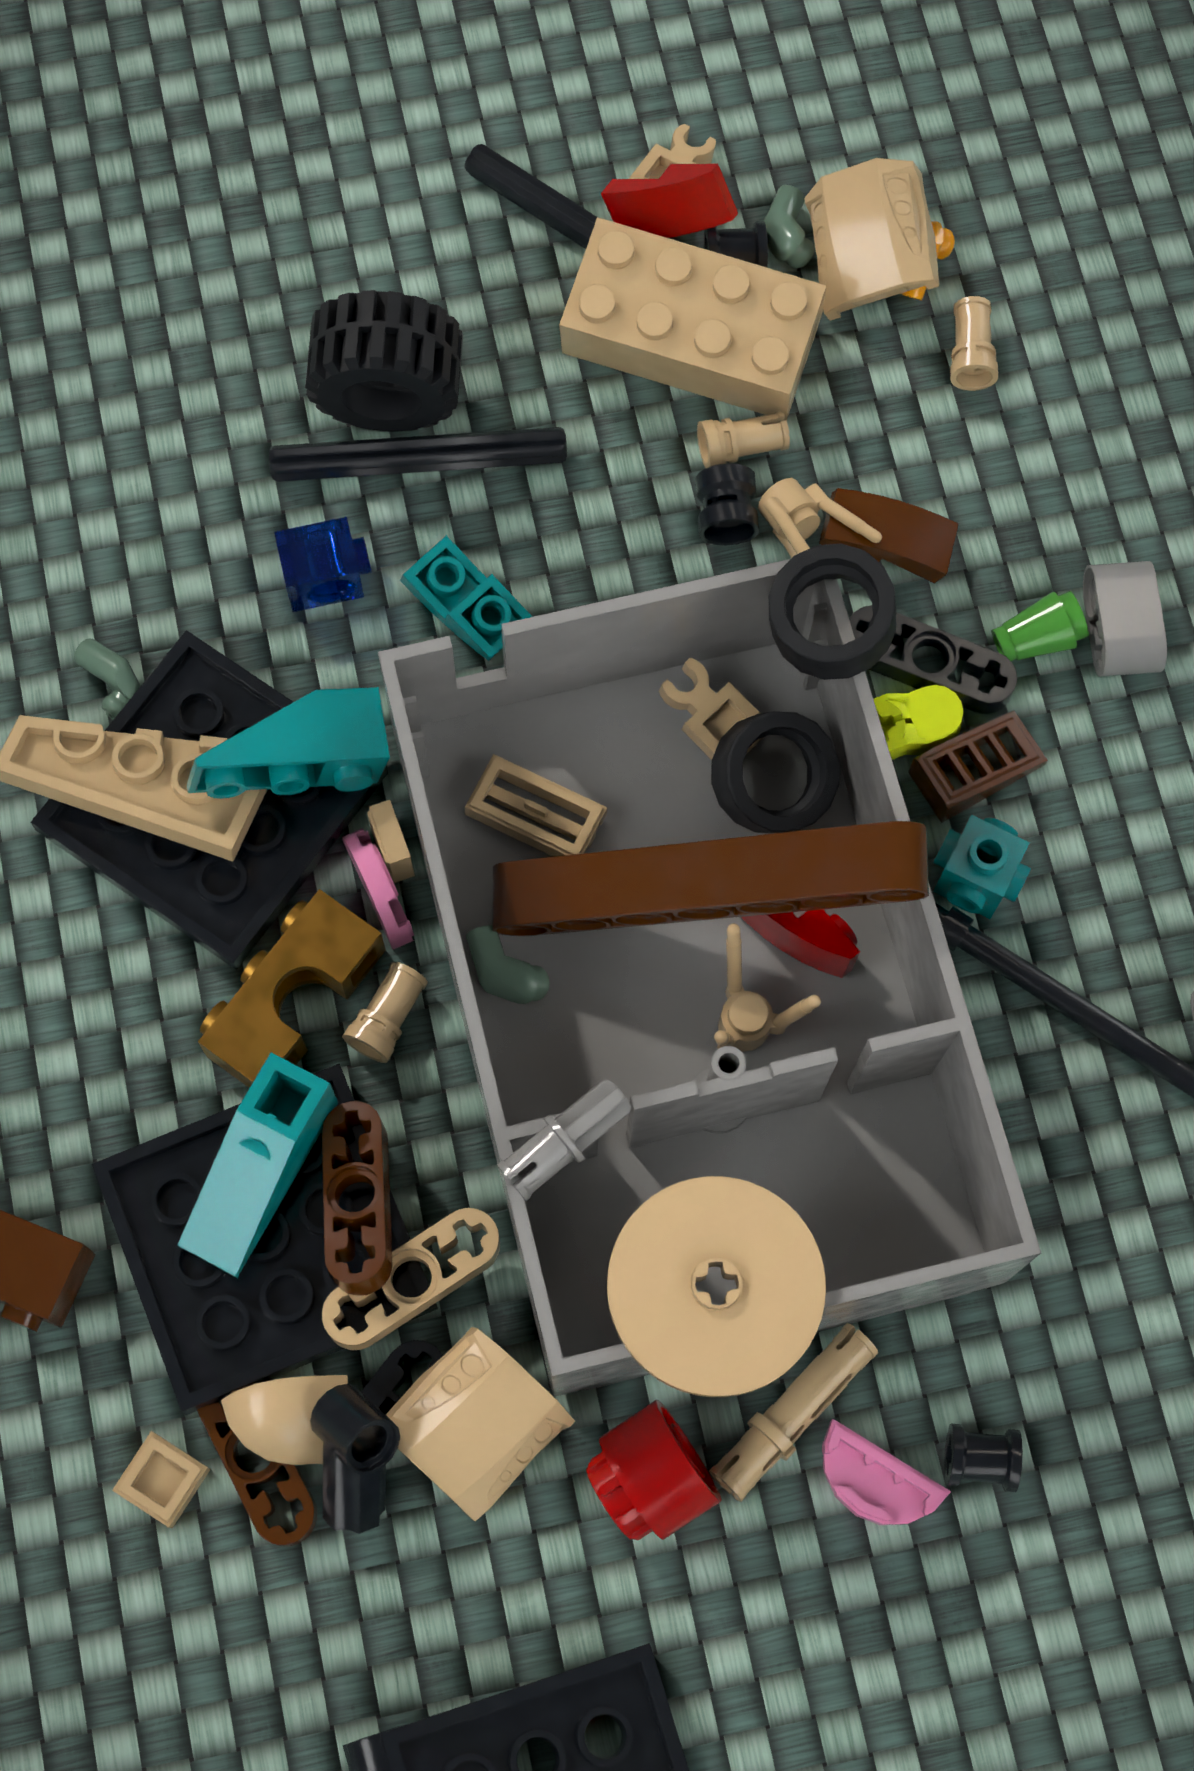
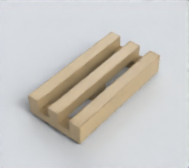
M493 754L465 805V815L555 857L584 854L588 846H591L599 825H602L607 815V807ZM496 778L503 779L586 818L584 825L582 826L548 810L534 801L522 798L495 785ZM485 798L574 839V844L484 802Z

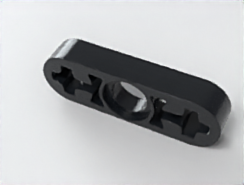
M872 605L858 609L849 618L855 639L859 638L868 629L873 616ZM897 612V629L889 650L872 668L868 669L916 689L931 685L947 687L957 694L962 702V707L981 714L995 713L1004 708L1009 702L1017 684L1016 669L1006 656ZM902 636L908 638L899 661L894 659L893 655ZM924 646L937 648L945 656L946 667L937 673L923 672L914 664L913 652ZM959 659L966 661V664L957 684L950 680ZM984 672H990L996 676L994 680L995 686L990 690L989 694L978 690V679L983 676Z

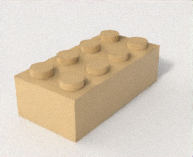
M597 217L559 324L562 353L764 415L782 411L785 415L784 421H786L822 316L827 285Z

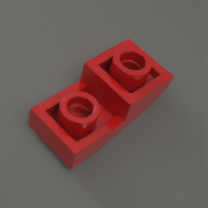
M718 163L670 164L659 179H612L601 192L613 222L666 238L713 228L733 221L738 214Z
M824 909L806 911L799 918L795 916L794 912L741 917L763 938L781 951L808 966L843 978L852 971L861 952L856 947L858 943L856 935L846 921L837 914L829 916Z

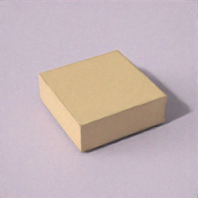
M387 800L369 806L370 811H367L371 830L393 882L396 883L415 876L411 856L391 801Z
M151 1431L112 1491L167 1527L173 1528L211 1469Z

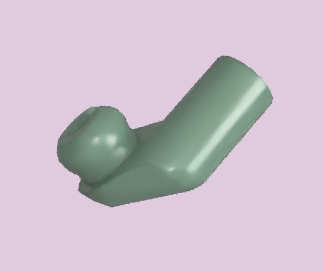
M782 185L779 187L764 219L768 248L780 262L786 261L788 265L795 269L802 268L810 261L814 254L813 243L805 238L804 230L796 221L804 204L805 196L794 186Z
M91 638L82 641L76 648L74 654L76 664L103 680L112 691L110 695L103 699L102 709L106 711V715L114 720L141 687L128 660Z
M492 925L477 927L466 934V940L478 980L484 991L518 1004H527L545 997L550 986L547 972L541 966L531 965L528 962L506 956L499 934L492 931Z

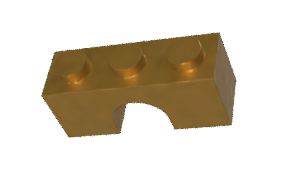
M320 889L308 903L301 900L290 910L281 925V932L284 933L269 953L261 950L250 960L241 975V982L244 983L229 1003L224 1000L217 1003L208 1013L200 1027V1032L203 1036L199 1039L198 1043L205 1055L249 1088L271 1052L297 1065L308 1051L302 1036L280 1019L281 1006L287 995L301 985L317 983L331 988L347 1000L386 951L381 932Z

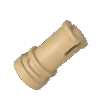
M980 296L964 297L954 304L956 346L951 354L950 380L955 387L968 391L986 389L994 385L998 380L996 349L991 344V303L986 298Z
M778 411L770 415L733 422L730 418L722 419L721 422L718 420L713 421L712 419L699 421L697 425L698 446L705 468L726 464L727 461L735 463L738 461V457L779 449L781 451L789 449V428L787 420L784 421V413Z
M392 962L387 975L368 1007L360 1009L356 1020L349 1024L342 1036L344 1041L366 1057L381 1063H387L394 1052L395 1042L402 1035L400 1030L402 1023L419 994L428 984L426 978L405 964Z

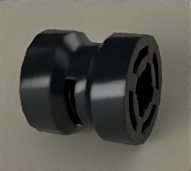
M729 463L714 465L700 471L695 478L697 499L703 503V510L698 515L700 538L706 543L724 546L741 544L755 538L759 533L758 512L751 506V500L756 495L755 472L747 466Z

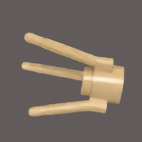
M783 479L772 485L762 495L758 504L759 512L771 525L773 533L784 545L791 558L810 549L805 540L820 525L821 520L818 516L820 509L873 543H879L882 539L879 531L830 499L816 483L804 490L796 479Z
M735 923L727 927V987L725 991L727 1001L722 1007L718 1022L719 1031L715 1033L714 1039L718 1044L717 1049L724 1046H733L742 1052L752 1051L764 1043L769 1033L783 1034L787 1026L819 1007L821 999L817 995H811L780 1014L773 1013L772 1007L766 998L758 993L744 990L742 986L740 927Z

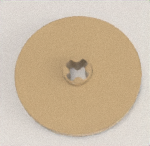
M723 1176L692 1178L673 1184L654 1194L625 1223L617 1237L609 1261L607 1275L608 1305L614 1327L623 1345L634 1360L657 1380L679 1391L697 1396L730 1397L742 1395L765 1387L780 1378L794 1366L810 1346L817 1333L825 1306L826 1277L824 1265L817 1243L806 1223L791 1206L776 1194L759 1185L737 1178ZM709 1267H720L723 1279H735L737 1288L727 1291L724 1304L714 1305L711 1302L709 1293L697 1292L695 1282H701L706 1279Z

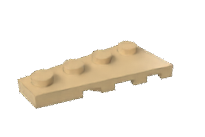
M19 715L0 751L1 782L230 861H234L267 789L245 790V792L238 796L222 799L212 798L207 795V792H187V782L195 758L228 740L221 737L201 735L200 741L165 738L163 731L137 728L136 734L104 731L102 724Z

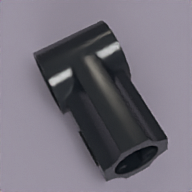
M351 1384L337 1385L328 1390L317 1401L310 1419L312 1431L323 1441V1519L335 1531L350 1530L360 1534L378 1527L380 1515L385 1511L386 1464L393 1458L398 1449L400 1433L396 1424L357 1386Z

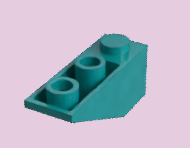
M379 687L314 690L196 757L187 782V792H207V795L212 798L222 799L238 796L245 792V790L271 789L275 794L292 795L301 793L309 787L335 786L337 790L351 792L362 790L373 783H378L390 759Z
M272 1052L270 1053L235 1112L178 1242L180 1248L238 1278L319 1138L325 1118L338 1105L337 1098L329 1082Z

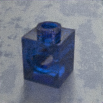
M347 517L274 532L292 612L364 597L360 575L372 573L364 537L352 539Z

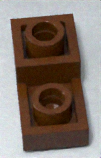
M837 488L832 492L830 499L879 531L882 539L879 543H873L826 513L819 544H845L864 550L878 562L884 559L934 584L947 575L959 523L921 507L876 494Z

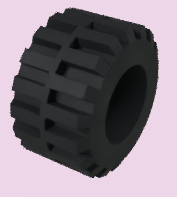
M367 290L361 293H346L338 295V299L327 300L321 304L320 310H315L312 316L305 383L306 395L309 401L315 403L316 408L322 413L331 415L333 419L363 429L387 432L418 430V428L437 425L438 421L449 418L452 415V410L456 409L458 404L463 334L459 330V323L454 317L447 315V311L439 305L427 303L426 299L404 295L400 292Z

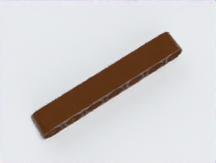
M889 821L502 862L493 866L492 931L508 936H537L916 901L929 896L926 825L917 822Z

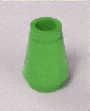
M1053 591L1004 622L1002 626L991 630L998 653L1006 656L1010 661L1077 648V641L1089 636L1084 614L1071 591L1059 596Z

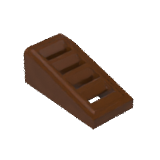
M1013 710L915 757L908 773L940 822L943 823L1046 765L1048 759ZM1007 731L1025 756L1016 762L998 737ZM987 743L1003 768L995 771L980 747ZM968 754L983 777L975 780L961 757ZM948 764L963 785V787L957 790L954 789L941 769Z

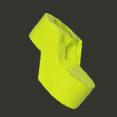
M931 685L910 693H886L873 698L892 760L903 755H921L933 747L957 737L960 733L964 712L962 702L957 694L947 687Z

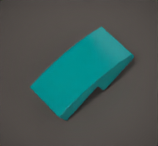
M447 535L410 567L400 579L405 587L445 626L488 661L503 649L501 624L533 617L493 574L486 578Z

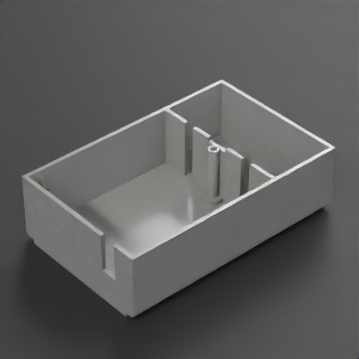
M790 559L503 623L501 626L504 667L456 678L450 636L378 652L390 720L497 1164L501 1160L504 1161L547 1126L544 1121L546 1116L550 1115L555 1119L604 1079H609L616 1084L631 1105V1111L626 1117L582 1152L585 1157L584 1161L578 1163L576 1159H573L533 1192L528 1200L521 1196L513 1184L535 1167L534 1162L530 1163L511 1180L498 1167L553 1396H561L585 1389L590 1390L650 1375L630 1355L614 1327L607 1298L608 1267L617 1237L631 1215L654 1194L681 1181L706 1176H723L749 1181L776 1194L798 1213L817 1243L826 1277L825 1306L817 1332L1003 1284L1041 1254L930 884L929 896L916 901L824 909L829 916L837 914L846 921L855 933L858 941L856 947L861 951L852 971L843 978L819 971L798 961L763 938L741 917L537 936H508L499 934L506 956L528 962L531 965L541 966L547 972L550 981L549 990L541 1000L531 1001L527 1004H518L487 993L479 983L466 940V934L477 927L492 925L493 866L508 861L553 857L465 815V805L493 754L607 807V815L602 825H599L596 836L585 853L774 834L753 832L734 823L719 806L711 785L712 760L681 730L685 722L692 715L688 710H678L670 707L660 696L659 689L667 679L679 691L689 692L694 689L692 679L682 670L684 663L689 658L699 661L706 668L709 675V687L715 693L730 682L760 713L772 711L797 712L817 722L832 739L840 761L839 788L831 807L817 822L798 831L889 821H910L865 671L850 678L828 680L801 673L782 657L774 641L769 621L768 595L777 573ZM823 579L807 587L797 597L793 608L794 623L799 633L808 641L823 646L844 645L855 640L837 579ZM768 735L745 755L743 760V782L748 796L755 804L767 810H783L793 806L801 798L807 784V765L801 749L794 741L782 735ZM497 777L494 782L495 785L522 798L534 801L548 810L582 826L586 821V818ZM487 798L484 800V802L573 844L575 842L574 839ZM806 911L794 912V914L799 918ZM733 923L740 927L742 986L745 991L755 992L766 998L772 1007L773 1013L780 1014L811 995H817L821 999L819 1007L787 1026L783 1034L769 1033L761 1046L755 1050L745 1052L733 1046H724L717 1049L718 1044L714 1039L715 1033L719 1031L718 1022L722 1007L727 1001L725 993L727 987L726 939L727 927ZM709 1267L706 1279L701 1282H695L697 1292L709 1293L711 1302L714 1305L724 1304L727 1291L737 1288L735 1279H723L720 1267Z

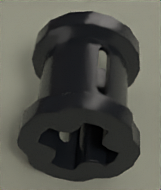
M757 221L754 223L753 228L718 230L717 227L706 229L704 230V249L768 268L766 224L764 221Z
M951 1423L948 1428L945 1444L944 1469L946 1486L957 1487L962 1480L998 1483L1002 1484L1004 1491L1017 1492L1021 1478L1023 1456L1020 1430L1008 1429L1005 1435L964 1432L962 1424Z

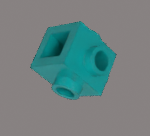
M971 814L962 834L952 829L949 830L933 862L944 868L933 892L947 898L951 904L964 911L978 913L991 919L1003 897L1012 902H1015L1031 870L1030 867L1020 863L1030 842L1019 838L1017 831L1001 820L995 818H984L982 820Z

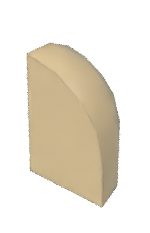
M348 1375L280 1378L256 1383L234 1391L221 1400L228 1426L247 1449L267 1461L290 1465L323 1464V1441L312 1431L310 1423L312 1410L317 1401L328 1390L337 1385L348 1384Z

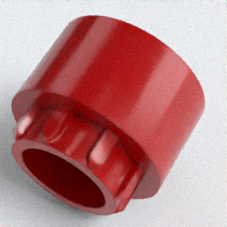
M658 1399L599 1437L602 1452L590 1459V1463L586 1468L589 1481L602 1505L617 1527L629 1539L640 1540L653 1531L660 1539L664 1540L722 1501L718 1488L702 1459L677 1421Z

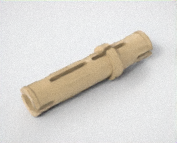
M846 1323L842 1330L833 1338L832 1342L793 1381L783 1395L764 1414L756 1412L747 1422L751 1428L741 1437V1440L729 1453H726L709 1470L713 1478L729 1494L732 1493L737 1501L742 1502L760 1478L780 1458L786 1461L796 1451L793 1444L845 1389L855 1375L878 1354L875 1345L859 1329L856 1331L853 1325Z

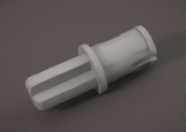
M604 1079L555 1119L550 1115L546 1116L544 1121L547 1126L504 1161L501 1160L497 1166L511 1180L530 1163L534 1162L535 1167L513 1184L521 1196L528 1200L533 1192L573 1159H576L578 1163L584 1161L585 1157L582 1152L626 1117L631 1111V1105L616 1084L609 1079Z

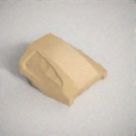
M874 158L822 176L806 195L804 200L810 213L813 228L818 279L820 284L827 285L823 311L830 321L841 318L840 312L919 287L926 286L928 290L939 287L935 234L927 207L922 173L913 161Z
M471 1327L444 1356L425 1371L386 1414L399 1428L400 1441L398 1450L451 1498L473 1521L478 1520L495 1504L541 1450L562 1430L571 1427L575 1422L559 1401L512 1356L475 1327Z

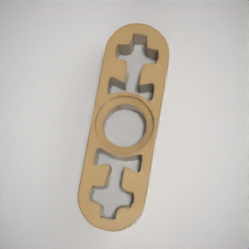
M459 1209L392 1252L391 1275L382 1286V1289L389 1302L398 1310L390 1316H386L382 1303L365 1315L368 1327L363 1332L357 1334L351 1326L344 1327L341 1330L337 1328L336 1324L344 1318L340 1307L350 1300L358 1308L363 1307L377 1298L375 1293L355 1296L344 1292L339 1287L333 1290L325 1300L322 1308V1322L328 1335L337 1345L348 1350L368 1348L488 1269L495 1262L500 1250V1238L495 1222L488 1214L479 1209ZM466 1226L472 1233L483 1229L487 1233L480 1240L483 1252L476 1257H472L467 1250H463L452 1256L447 1261L449 1267L455 1273L447 1278H443L438 1260L426 1248L437 1242L443 1255L457 1245L458 1239L455 1231L460 1227ZM407 1261L424 1263L432 1274L429 1288L417 1297H404L393 1288L392 1279L395 1270Z

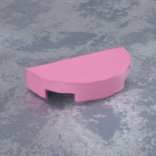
M362 828L342 837V841L392 949L394 950L412 942V936H414L412 926L397 898L399 896L384 860L376 844H372L368 831H364Z
M834 1419L830 1421L822 1444L824 1474L835 1497L855 1516L878 1525L909 1524L934 1512L950 1494V1490Z

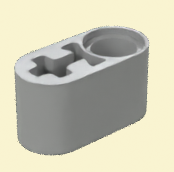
M1140 561L1087 565L1083 577V599L1093 664L1097 675L1102 677L1162 672L1167 659V639L1156 572L1152 562Z

